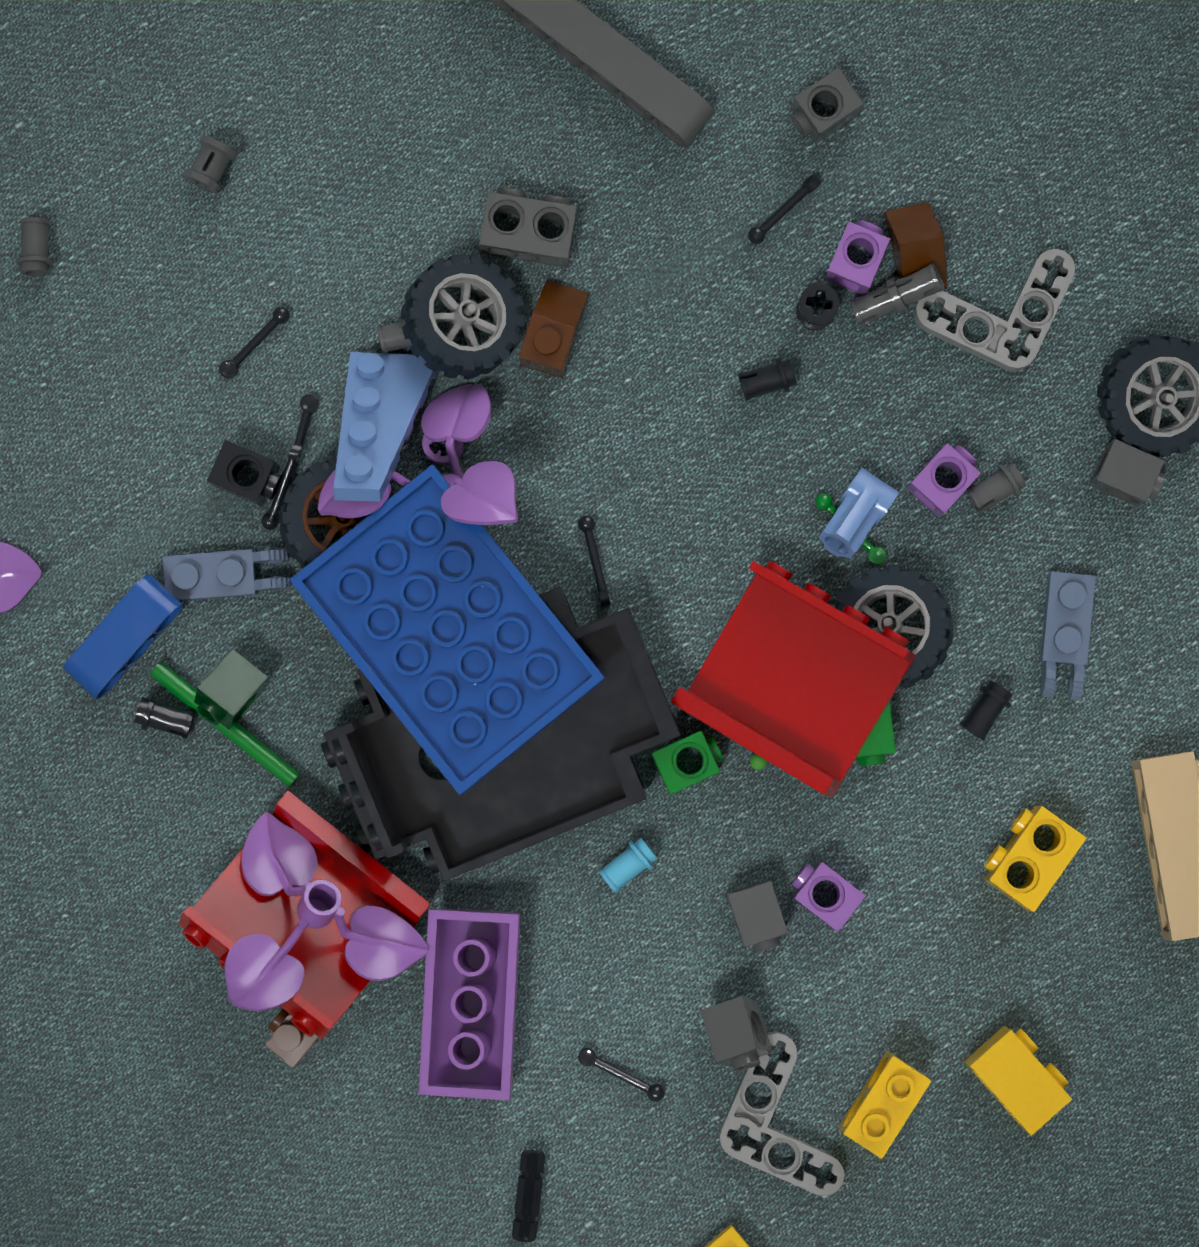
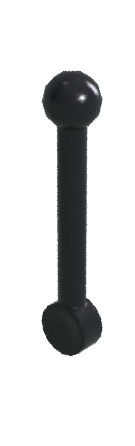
M816 175L808 177L803 182L802 187L760 227L750 229L748 232L750 242L753 244L762 243L768 230L802 198L820 186L821 181Z
M277 307L273 311V318L231 361L226 360L220 364L219 373L226 379H232L237 375L238 366L279 324L288 322L290 312L287 308Z
M305 395L300 400V407L303 412L295 442L301 445L304 443L311 414L317 411L319 405L313 395ZM299 460L296 463L289 485H291L295 478L299 475L296 471Z
M296 442L292 445L289 452L288 462L269 513L264 514L261 523L267 530H273L279 524L277 514L296 463L304 448L303 445Z
M584 515L578 520V528L585 535L602 607L611 606L593 534L595 521L591 516Z
M584 1048L579 1052L578 1060L582 1065H594L646 1092L651 1101L658 1102L663 1099L665 1090L660 1084L650 1085L596 1057V1053L592 1048Z

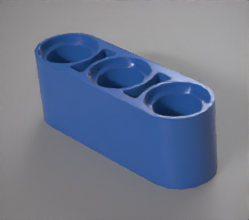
M151 574L144 576L128 591L70 656L63 669L94 699L101 698L120 680L183 608V604Z

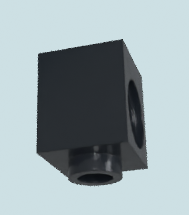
M225 440L207 481L214 487L263 507L266 498L273 500L282 475L277 474L280 466L274 460ZM245 465H256L259 469L257 481L248 487L240 486L237 482L238 471Z

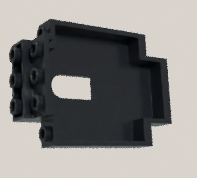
M562 586L539 595L606 680L463 796L457 793L447 779L434 778L426 773L420 761L421 746L362 671L357 669L359 679L354 680L357 694L364 706L371 704L373 712L324 732L326 741L321 743V748L329 767L334 768L337 766L343 780V783L338 785L339 792L348 810L354 808L361 825L356 827V833L365 852L372 850L375 860L384 856L390 858L405 852L413 844L427 840L429 846L423 848V852L428 866L433 874L440 872L444 882L646 800L647 792L632 755L679 737L681 732L630 608H625L579 627Z

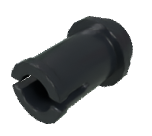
M779 357L775 359V364L738 373L745 401L784 389L785 393L790 392L789 387L797 385L790 359L781 361Z
M991 680L986 687L980 686L979 690L982 693L964 720L959 724L983 741L1004 707L1008 709L1011 707L1009 700L1013 696L1005 688Z
M152 695L151 699L142 697L134 723L142 725V730L147 731L148 727L187 739L193 724L195 711H188L157 702V697Z

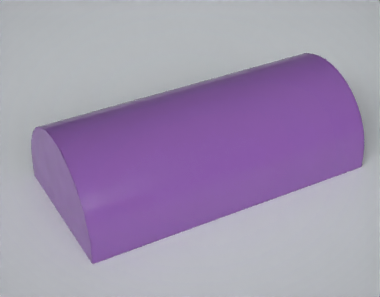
M472 909L428 910L427 946L429 951L426 954L419 1095L494 1100L512 1099L520 913Z

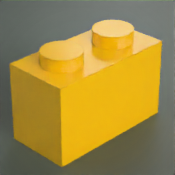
M1003 1026L970 1055L964 1063L1022 1129L1032 1136L1072 1100L1064 1090L1069 1082L1052 1063L1044 1067L1033 1054L1039 1048L1021 1028L1014 1033L1008 1027Z

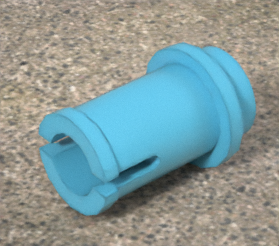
M642 838L638 839L635 843L630 840L628 842L630 847L605 867L598 870L602 878L615 893L619 892V889L646 868L651 871L653 869L652 863L658 859Z

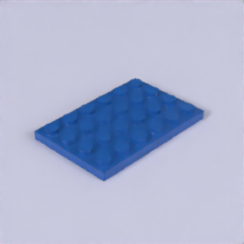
M432 464L388 499L381 508L367 516L290 579V582L457 793L463 796L604 682L606 678L482 525L456 522L446 516L440 501L443 493L451 486Z

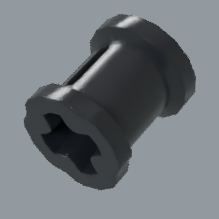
M819 283L808 286L802 292L796 307V317L801 321L804 328L811 331H821L833 322L839 309V297L836 291L826 284ZM817 298L822 300V307L825 308L821 316L813 315V308L809 306Z

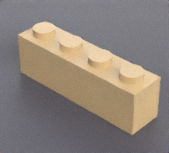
M1194 751L1133 760L1131 765L1162 939L1178 941L1199 937V759L1195 760Z

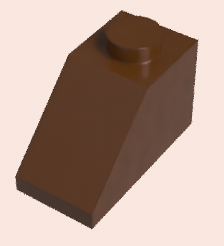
M546 280L532 313L519 354L520 366L563 379L588 300V292Z

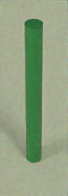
M159 662L151 671L150 676L206 720L198 712V705L194 703L197 690L163 662ZM207 721L289 788L300 777L301 774L237 722L228 730L221 723L214 725Z

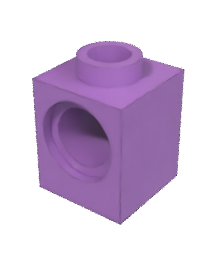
M858 221L856 225L848 222L824 280L860 295H866L890 238L883 236V230L872 223ZM852 246L864 247L869 252L870 261L863 265L853 263L848 258L847 249Z
M947 443L906 489L940 518L981 473L974 467L977 464L976 459L967 450L959 445L952 448ZM946 466L956 473L957 483L954 488H943L937 483L935 471L938 467Z
M818 861L814 867L807 863L791 883L796 888L791 897L837 932H839L866 896L821 861ZM829 880L836 887V898L830 905L819 906L813 899V889L820 881Z

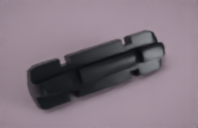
M524 1150L521 1153L519 1170L522 1171V1175L518 1177L514 1211L517 1218L513 1221L512 1238L521 1242H533L537 1236L538 1221H535V1217H539L543 1183L540 1173H544L545 1154L540 1151Z

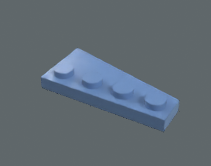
M350 352L333 487L334 500L381 502L399 462L400 450L404 441H408L411 435L416 414L419 408L423 407L428 396V387L431 380L436 378L439 371L437 369L434 372L424 365L426 361L421 356L417 358L415 355Z

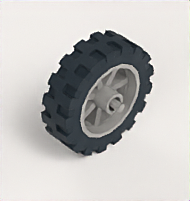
M462 254L451 255L447 260L443 261L441 258L432 263L410 286L404 297L406 302L401 309V318L405 319V325L402 327L405 339H410L412 343L410 349L417 358L421 356L426 361L424 365L434 372L437 369L443 371V376L455 379L458 375L464 376V379H473L479 374L485 375L493 371L518 346L522 337L520 336V331L525 326V316L521 315V309L524 307L521 295H516L514 291L516 285L509 276L505 278L499 273L502 270L494 263L487 265L482 262L483 258L471 255L467 259L462 258ZM461 288L460 304L445 289ZM470 292L478 295L483 302L477 304L475 301L470 300ZM436 297L452 313H434ZM488 308L492 317V323L478 318L480 312ZM446 322V326L449 329L447 336L440 331L437 323ZM472 327L491 335L485 343L478 345ZM463 333L468 346H460L453 342L456 334Z
M1161 334L1133 339L1125 349L1119 348L1112 355L1114 358L1110 365L1106 364L1101 373V376H1104L1103 383L1098 385L1097 397L1101 398V406H1098L1100 417L1105 419L1106 428L1112 436L1150 455L1167 457L1175 452L1180 454L1187 452L1191 449L1190 446L1193 443H1199V346L1182 338ZM1168 362L1174 364L1175 367L1162 384L1157 363ZM1148 366L1152 382L1147 385L1136 382L1137 376ZM1184 373L1189 389L1175 390L1173 385L1180 375ZM1131 388L1143 392L1144 399L1133 406L1130 404ZM1189 397V402L1183 414H1181L1174 405L1177 403L1178 398ZM1153 405L1149 427H1147L1134 415ZM1165 408L1176 421L1171 425L1159 428L1162 409Z
M889 566V569L882 570L879 567L867 570L868 574L861 578L858 575L849 582L850 586L845 592L842 590L839 593L835 608L843 612L845 606L849 605L859 612L865 613L878 623V627L873 628V630L880 634L887 627L903 637L905 635L922 637L919 646L912 651L916 657L898 686L904 689L915 686L916 682L930 678L938 665H942L946 660L948 648L952 645L953 618L948 604L937 586L930 579L928 580L923 577L921 573L910 569V571L904 570L901 566ZM895 596L903 597L913 602L899 616L895 615ZM887 597V613L879 615L869 607L875 601ZM921 610L925 629L903 626L908 619Z

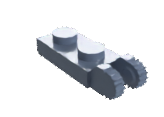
M253 549L162 556L164 587L178 601L258 595L257 592L291 588V578L284 576H273L267 579L256 580L255 564H281L284 561H289V554L284 549L254 552Z
M1054 571L1048 573L1039 660L1043 662L1040 688L1041 697H1053L1056 689V663L1071 665L1067 685L1069 700H1081L1085 676L1084 666H1087L1096 576Z

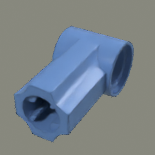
M862 467L840 498L841 505L819 536L825 549L836 557L851 559L868 536L873 525H877L883 518L899 492Z

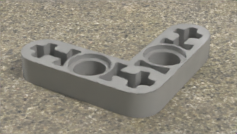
M1049 249L1043 252L1033 264L1007 321L944 291L918 300L913 312L914 320L923 331L1004 370L1012 372L1021 371L1034 360L1074 277V261L1064 250ZM1053 260L1060 263L1059 271L1064 274V277L1057 276L1047 292L1031 287L1032 283L1040 288L1044 283L1048 271L1042 267L1043 264L1049 266ZM1048 292L1056 293V297L1053 298ZM1034 298L1044 303L1047 312L1044 320L1031 322L1025 318L1022 307L1026 300ZM937 301L942 304L941 312L951 318L956 314V309L964 314L955 324L954 333L946 330L951 321L939 317L934 323L927 320L929 312L923 309V306H932ZM971 319L982 321L987 327L986 339L979 343L967 340L963 334L964 323ZM1015 322L1025 331L1036 332L1037 337L1034 338L1029 333L1021 346V350L1027 353L1026 357L1019 356L1015 361H1012L1008 358L1010 351L1004 345L1005 343L1011 345L1021 331L1019 328L1012 327Z
M778 1031L768 1032L771 1046H775L778 1040L783 1041V1050L788 1053L786 1061L778 1059L772 1070L773 1074L781 1075L779 1081L775 1083L765 1074L753 1073L755 1067L745 1070L719 1131L720 1144L728 1155L816 1195H832L843 1185L845 1177L843 1167L838 1159L822 1149L768 1126L797 1059L796 1045L789 1036ZM768 1054L759 1057V1065L764 1070L769 1062ZM753 1082H763L771 1090L770 1100L763 1107H753L745 1099L746 1089ZM742 1124L747 1126L748 1136L759 1142L762 1132L770 1135L762 1144L760 1159L751 1157L756 1152V1148L747 1143H741L738 1149L733 1148V1140L727 1135L730 1129L738 1130ZM776 1143H787L794 1149V1159L787 1167L778 1168L769 1161V1150ZM803 1152L811 1153L806 1161L817 1168H821L825 1162L831 1163L830 1171L835 1175L833 1181L824 1180L821 1186L816 1185L817 1178L815 1175L803 1168L801 1178L794 1176L801 1166Z

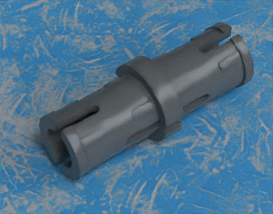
M932 263L898 280L896 277L886 280L885 286L852 299L851 307L857 321L860 322L861 326H865L895 311L899 313L909 310V305L927 296L944 291L945 288L937 268Z

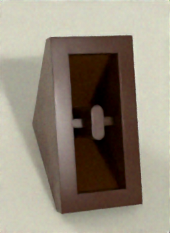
M926 202L885 211L884 216L898 279L911 275L933 263L941 276L946 290L947 274L944 235L929 203Z

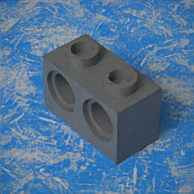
M500 188L499 193L488 192L479 241L481 254L569 267L577 220V206L569 205L570 201L568 199L554 195L543 196V201L525 198V192L512 188ZM512 213L519 218L520 222L514 230L502 231L495 226L496 219L501 214ZM555 220L562 224L564 230L559 237L548 239L540 234V226L545 221Z

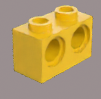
M1034 806L1031 811L1024 808L1010 827V830L1015 833L1005 848L998 845L984 864V867L989 871L983 879L1030 912L1036 911L1087 839L1043 806ZM1045 824L1052 829L1054 842L1050 848L1042 851L1034 844L1033 835L1039 826ZM1020 861L1027 867L1028 878L1022 886L1013 887L1007 879V870L1011 864Z
M886 1051L838 1128L844 1135L882 1159L928 1088L931 1080L889 1051Z

